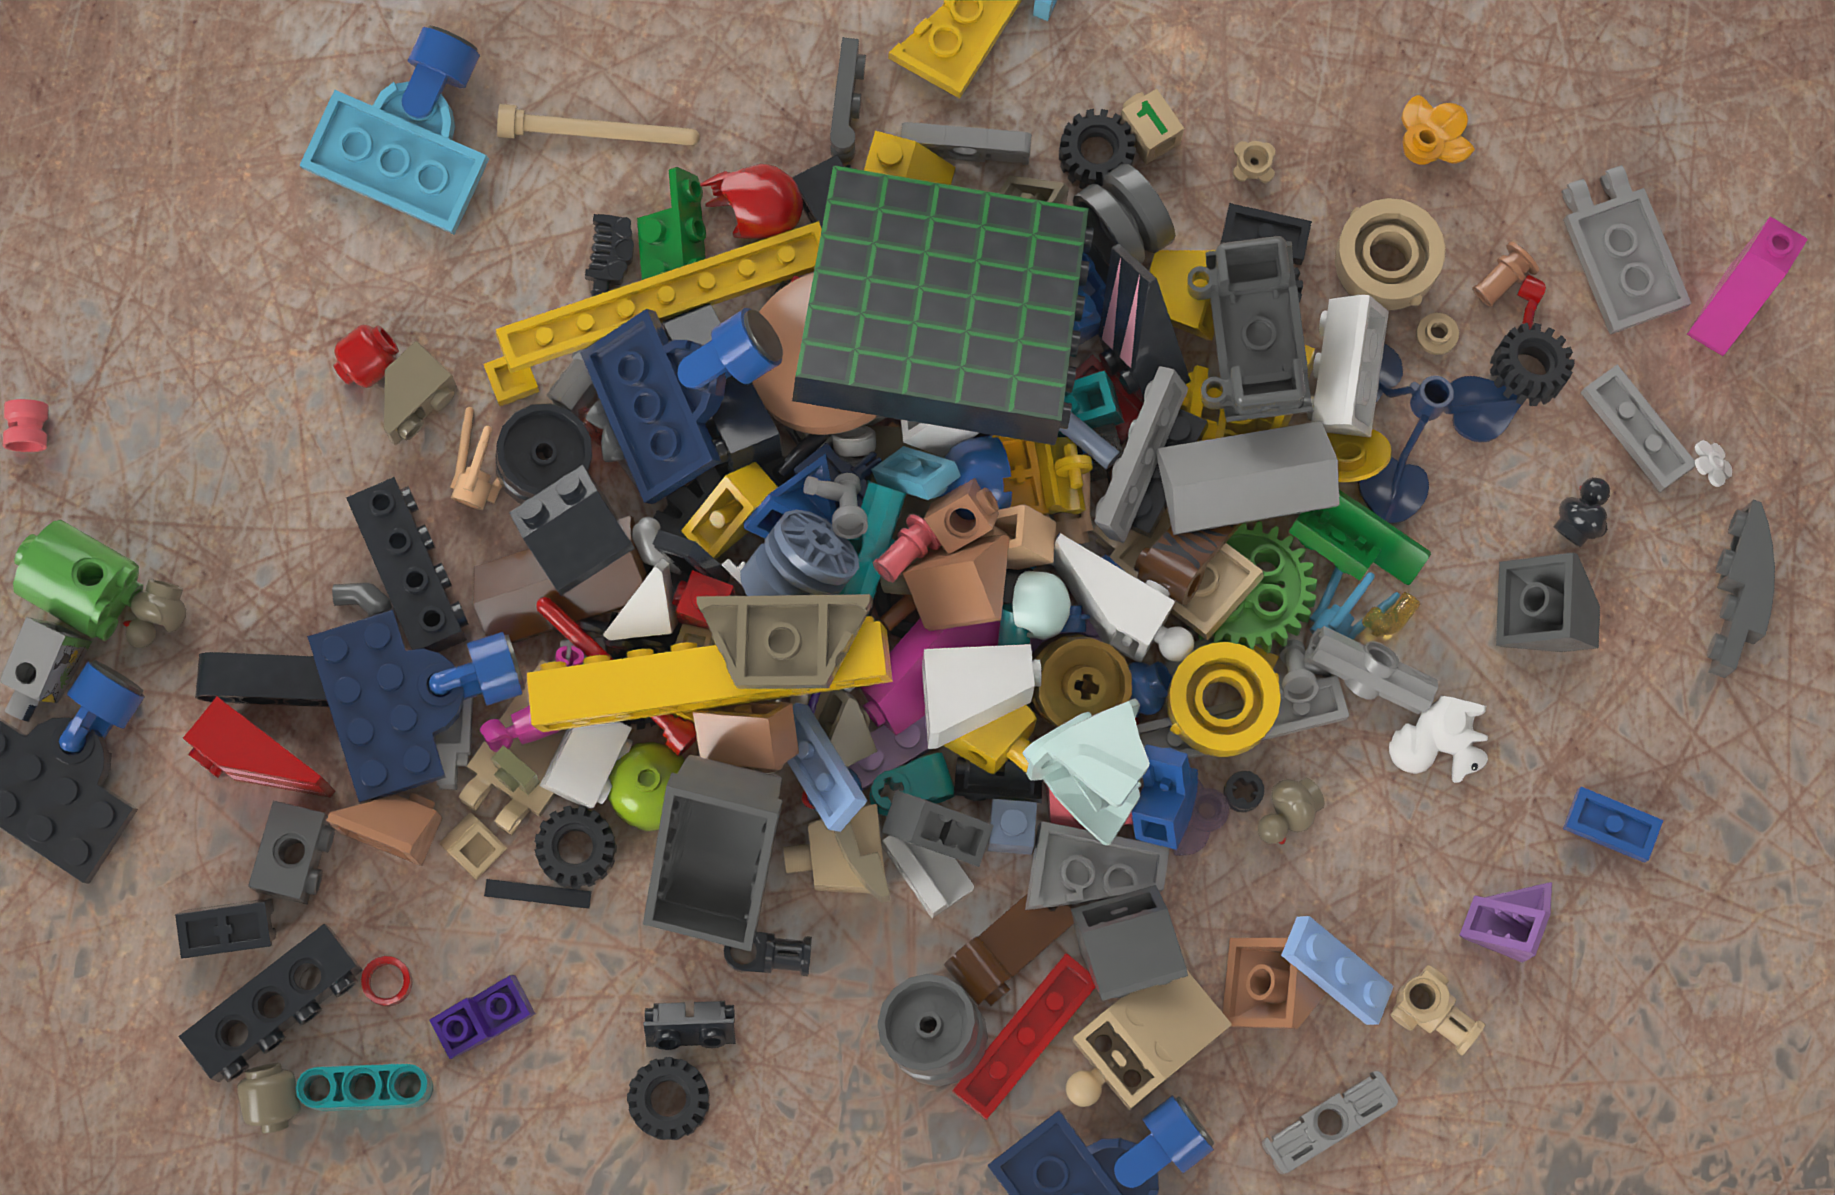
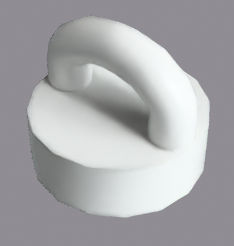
M862 425L850 431L832 434L834 452L840 459L850 463L852 466H855L869 455L871 451L876 449L875 431L868 426ZM862 455H864V457H862V458L850 457V456H862Z

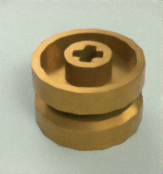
M1079 633L1058 634L1042 642L1032 653V660H1040L1041 686L1034 687L1032 700L1029 704L1032 710L1044 721L1056 727L1065 724L1082 713L1090 712L1093 716L1125 703L1131 698V672L1125 658L1110 644ZM1076 680H1080L1079 686L1074 689Z

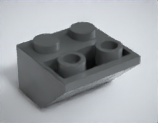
M1156 885L1071 909L1080 953L1102 1001L1111 998H1121L1132 992L1152 986L1166 985L1173 980L1188 976L1168 908Z

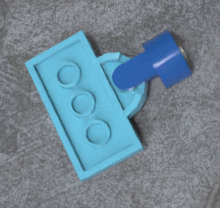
M432 25L423 27L407 60L415 67L410 81L397 84L393 82L380 92L373 106L334 89L299 166L315 175L455 235L489 158L483 153L452 140L455 130L453 110L442 95L446 83L458 88H466L480 57L477 47L460 36Z

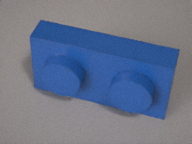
M1580 787L1575 794L1563 830L1645 863L1649 861L1663 820Z

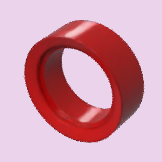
M381 956L373 959L364 968L361 976L362 990L366 997L377 1005L385 1007L395 1006L404 1001L409 995L412 988V975L409 968L399 959L392 956ZM384 965L396 966L403 974V986L399 993L391 998L378 997L371 988L373 973Z

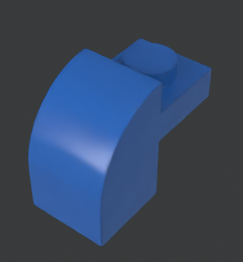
M1146 744L1144 750L1150 764L1148 770L1143 775L1144 787L1140 793L1139 800L1131 812L1135 838L1139 841L1177 850L1193 813L1198 788V769L1189 766L1187 753L1179 752L1173 748H1161Z

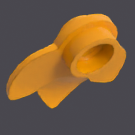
M1416 95L1408 101L1403 109L1401 119L1407 130L1403 137V150L1410 161L1419 165H1425L1440 159L1453 164L1463 162L1472 155L1475 148L1466 138L1461 136L1468 123L1467 112L1462 106L1454 103H1443L1433 108L1421 95Z

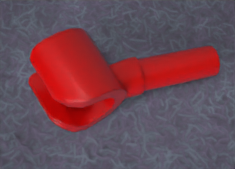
M1531 275L1526 276L1517 293V296L1528 301L1522 324L1528 323L1529 329L1533 326L1535 311H1537V306L1546 290L1544 282Z

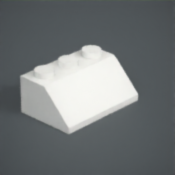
M1370 295L1329 299L1328 311L1324 310L1320 317L1319 331L1320 335L1324 336L1322 352L1316 354L1313 365L1314 377L1318 378L1316 394L1311 395L1314 412H1307L1309 420H1312L1311 423L1321 421L1326 433L1371 437L1389 311Z

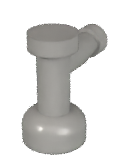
M843 473L838 475L834 482L821 481L811 476L806 478L803 488L805 494H816L823 498L840 502V508L832 516V529L837 536L853 539L862 536L867 531V515L857 505V494L861 489L858 476L852 473Z
M1288 640L1286 646H1280L1279 648L1280 659L1286 664L1288 674L1282 681L1283 693L1285 698L1291 702H1307L1314 698L1318 692V683L1314 674L1322 675L1326 678L1335 675L1306 662L1305 646L1301 641Z

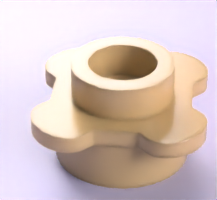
M1242 141L1235 146L1234 154L1237 156V166L1233 170V175L1238 181L1244 182L1247 179H1259L1262 183H1268L1273 179L1275 171L1271 168V163L1275 155V148L1270 143L1259 141L1247 143ZM1256 159L1258 164L1252 165L1250 161Z

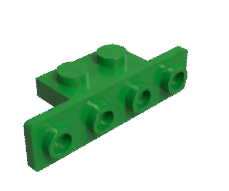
M679 167L669 169L672 208L637 218L642 280L706 259L704 244L706 228L702 220L701 208L703 190L700 187L698 176Z
M1340 489L1339 506L1303 512L1288 531L1298 538L1304 547L1317 551L1333 562L1338 570L1352 575L1359 581L1372 563H1375L1404 584L1410 585L1431 556V552Z

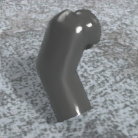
M333 584L332 596L334 606L359 605L368 613L367 618L387 612L392 608L390 599L374 584Z

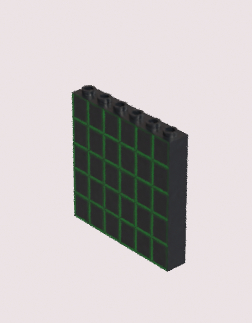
M833 165L792 401L1055 445L1059 429H1068L1072 403L1064 402L1065 392L1072 393L1076 376V367L1069 366L1070 356L1077 357L1081 331L1073 330L1074 321L1081 322L1085 304V296L1078 295V287L1086 286L1090 262L1082 260L1083 252H1090L1094 227L1086 226L1088 209Z

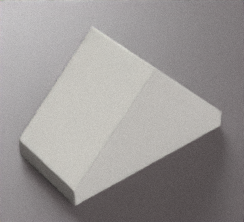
M661 558L605 631L603 636L608 640L670 634L676 628L678 619L676 606L672 605L674 593L670 566L667 561Z

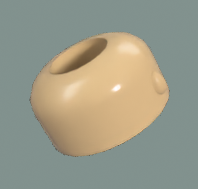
M1386 198L1375 200L1360 208L1355 207L1344 225L1335 248L1334 262L1337 276L1343 288L1350 296L1370 295L1388 311L1403 309L1410 305L1417 306L1421 304L1422 298L1429 292L1441 272L1445 260V243L1437 222L1427 211L1418 205L1402 199ZM1376 244H1389L1396 247L1404 254L1407 265L1398 271L1383 270L1373 262L1370 255V247Z

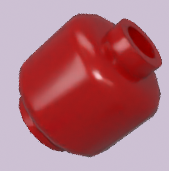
M360 325L336 343L334 353L338 362L333 367L346 384L350 385L355 382L363 388H370L385 377V369L397 359L396 354L399 353V349L392 337L381 326L377 325L373 328L370 325Z

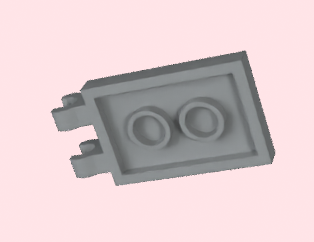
M1622 165L1606 170V175L1600 177L1601 185L1611 200L1594 205L1584 179L1567 184L1568 188L1561 191L1566 205L1573 212L1567 215L1563 221L1610 335L1687 308L1691 304L1644 188L1632 192L1626 171Z

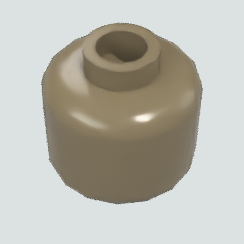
M280 1063L261 1065L245 1071L246 1077L237 1085L244 1122L250 1126H261L262 1133H272L288 1128V1119L296 1116L301 1110L293 1072L282 1069Z

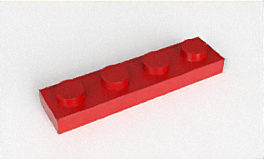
M1066 953L985 1050L983 1058L974 1071L961 1079L952 1092L982 1118L987 1120L1096 988L1089 971Z

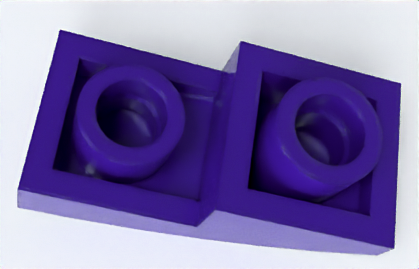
M509 975L474 997L463 999L429 1021L449 1059H453L502 1034L536 1013L516 975Z

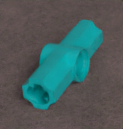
M869 482L861 506L868 519L867 531L860 537L848 539L858 555L859 568L839 595L870 594L874 598L880 574L874 568L873 562L895 542L892 537L906 493Z

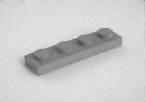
M1159 366L1154 380L1148 383L1144 394V404L1138 418L1130 425L1128 442L1122 456L1116 460L1113 466L1112 480L1106 495L1097 504L1094 522L1111 540L1125 542L1158 463L1155 450L1165 446L1188 391V387L1174 369Z

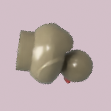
M148 580L146 590L140 591L131 601V610L136 615V618L123 622V625L126 627L125 635L127 641L132 646L144 648L153 643L156 637V629L153 623L165 626L166 631L169 633L176 631L182 625L186 618V608L180 600L183 588L160 580Z
M1304 778L1299 782L1286 779L1274 785L1272 788V802L1277 814L1266 815L1260 820L1258 834L1266 843H1279L1283 845L1286 842L1288 830L1294 832L1307 830L1313 824L1316 812L1324 808L1325 805L1323 794L1315 782L1309 778Z

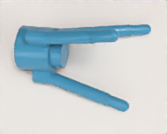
M1335 567L1319 606L1310 617L1314 624L1309 630L1314 634L1317 628L1321 629L1325 626L1354 640L1360 632L1390 609L1401 598V595L1398 592L1393 593L1354 626H1351L1355 619L1350 614V611L1365 593L1368 586L1374 580L1375 575L1372 572L1367 573L1342 607L1333 604L1328 609L1343 575V572Z

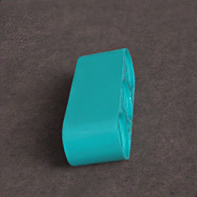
M412 1064L314 1067L303 1072L296 1084L297 1097L301 1103L319 1111L415 1108L425 1104L433 1092L432 1078L426 1071ZM409 1074H417L421 1080L420 1091L414 1097L404 1098L400 1093V1082ZM363 1076H372L376 1084L375 1092L368 1099L359 1100L354 1090L356 1082ZM326 1077L330 1083L328 1096L322 1101H313L309 1092L311 1084L317 1078Z

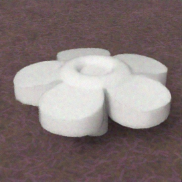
M1704 440L1695 445V451L1700 456L1695 460L1699 473L1702 475L1708 473L1709 481L1715 487L1724 485L1725 480L1732 477V467L1728 461L1723 460L1725 452L1722 447L1717 443L1710 445Z

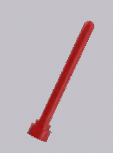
M542 597L537 601L536 609L576 648H579L586 657L596 655L610 656L550 598ZM673 714L650 717L664 730L662 735L667 739L665 744L677 756H681L697 740L695 724L688 719L684 720L680 716L676 718Z

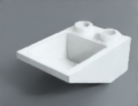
M1060 533L1054 545L1052 565L1078 605L1082 606L1084 614L1091 616V619L1088 620L1104 643L1110 644L1119 652L1140 663L1154 641L1159 644L1162 655L1173 662L1183 661L1193 652L1194 639L1188 630L1182 627H1171L1169 629L1164 627L1175 603L1174 600L1168 597L1170 593L1166 588L1151 580H1147L1146 583L1140 581Z

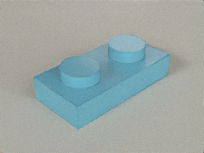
M905 446L871 469L877 484L926 500L942 495L947 490L948 485L961 477L955 461Z

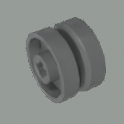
M1121 164L1106 174L1103 180L1104 188L1091 184L1074 195L1073 206L1088 209L1086 226L1094 227L1092 244L1108 264L1112 247L1117 244L1122 245L1136 260L1143 263L1145 250L1150 253H1156L1175 240L1174 225L1159 195L1145 177L1129 164Z
M924 974L908 978L890 992L882 1004L878 1019L880 1042L904 1073L919 1083L933 1086L957 1083L972 1073L984 1056L988 1040L985 1018L965 990L948 977Z

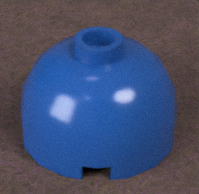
M974 437L963 440L950 448L945 459L955 461L961 477L948 485L947 490L939 497L975 478L981 489L988 488L992 492L998 503L999 510L1011 506L1012 491L1004 492L1003 478L1011 477L1010 465L1006 450L998 437ZM965 508L956 509V513L961 518L966 520L975 519L974 514L970 510Z

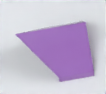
M1552 882L1488 897L1474 895L1459 936L1522 963L1534 957L1551 914Z

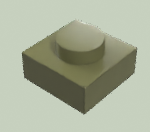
M504 745L491 758L498 769L494 776L510 791L514 792L519 787L529 795L540 783L537 774Z

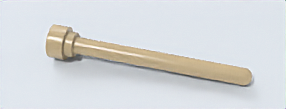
M500 104L498 109L497 137L515 139L516 135H524V131L691 146L697 144L700 139L698 131L690 128L528 115L525 110H519L517 105Z

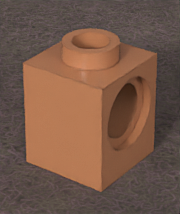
M973 478L933 501L924 520L949 555L993 530L999 515V507L992 492L988 488L981 489L976 479ZM965 508L970 510L974 514L975 519L966 520L961 518L956 513V509Z

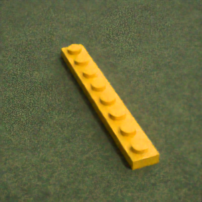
M818 221L497 328L496 337L510 373L585 349L645 309L656 311L662 323L710 303L712 306L792 279L793 275L798 277L813 272L815 270L822 231L820 223Z

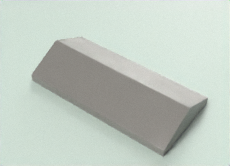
M1321 421L1163 447L1155 450L1173 535L1332 508L1340 505L1338 460Z

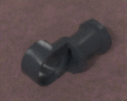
M757 932L754 941L757 954L752 962L748 964L735 962L731 956V947L726 945L724 946V959L730 968L741 973H771L773 969L800 971L801 976L808 977L812 937L805 936L803 940L776 938L774 933ZM778 953L795 954L798 956L779 955Z

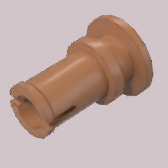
M1509 242L1506 245L1509 255L1499 257L1497 259L1498 265L1472 288L1475 295L1488 307H1492L1514 283H1522L1526 278V272L1532 275H1536L1539 272V267L1533 257L1515 242Z

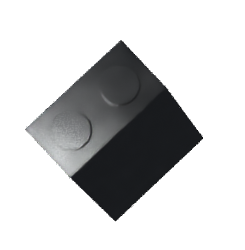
M583 465L509 512L523 540L560 596L635 549L606 496Z

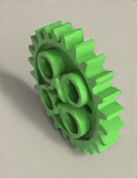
M1258 521L1253 530H1247L1246 523H1242L1226 542L1253 564L1269 562L1276 569L1270 572L1263 571L1264 578L1213 634L1215 636L1214 643L1225 641L1245 645V647L1254 650L1255 645L1260 644L1268 654L1271 651L1272 640H1275L1284 647L1287 645V632L1298 636L1302 627L1300 622H1309L1311 611L1308 608L1314 607L1316 595L1310 592L1316 590L1317 579L1308 577L1313 572V563H1301L1305 557V548L1291 550L1294 539L1292 535L1280 541L1277 539L1279 527L1275 526L1266 534L1263 533L1262 521ZM1278 584H1283V585H1284V588H1281V587H1279V586H1277V585H1278ZM1269 601L1277 604L1280 609L1269 612L1262 609L1259 604ZM1198 634V638L1200 640L1204 639L1201 635Z

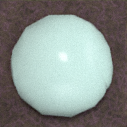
M1025 571L1018 577L1014 587L1012 603L1015 625L1032 632L1027 633L1029 638L1047 639L1058 635L1062 631L1070 615L1071 602L1067 588L1060 578L1051 573Z

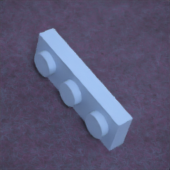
M795 703L793 705V714L799 754L787 762L828 830L841 832L865 805L867 799L809 706Z
M1310 916L1297 917L1281 956L1366 1025H1379L1394 986Z

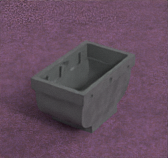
M689 755L686 758L678 774L671 773L666 785L643 925L751 952L756 938L783 801L779 799L782 777L695 755Z

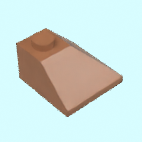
M411 793L408 799L393 795L329 813L326 821L341 835L422 866L442 821V816L436 810H433L435 805L433 801Z
M1230 938L1223 1014L1231 1022L1232 1025L1230 1027L1298 1029L1327 994L1321 987L1281 956L1288 938Z

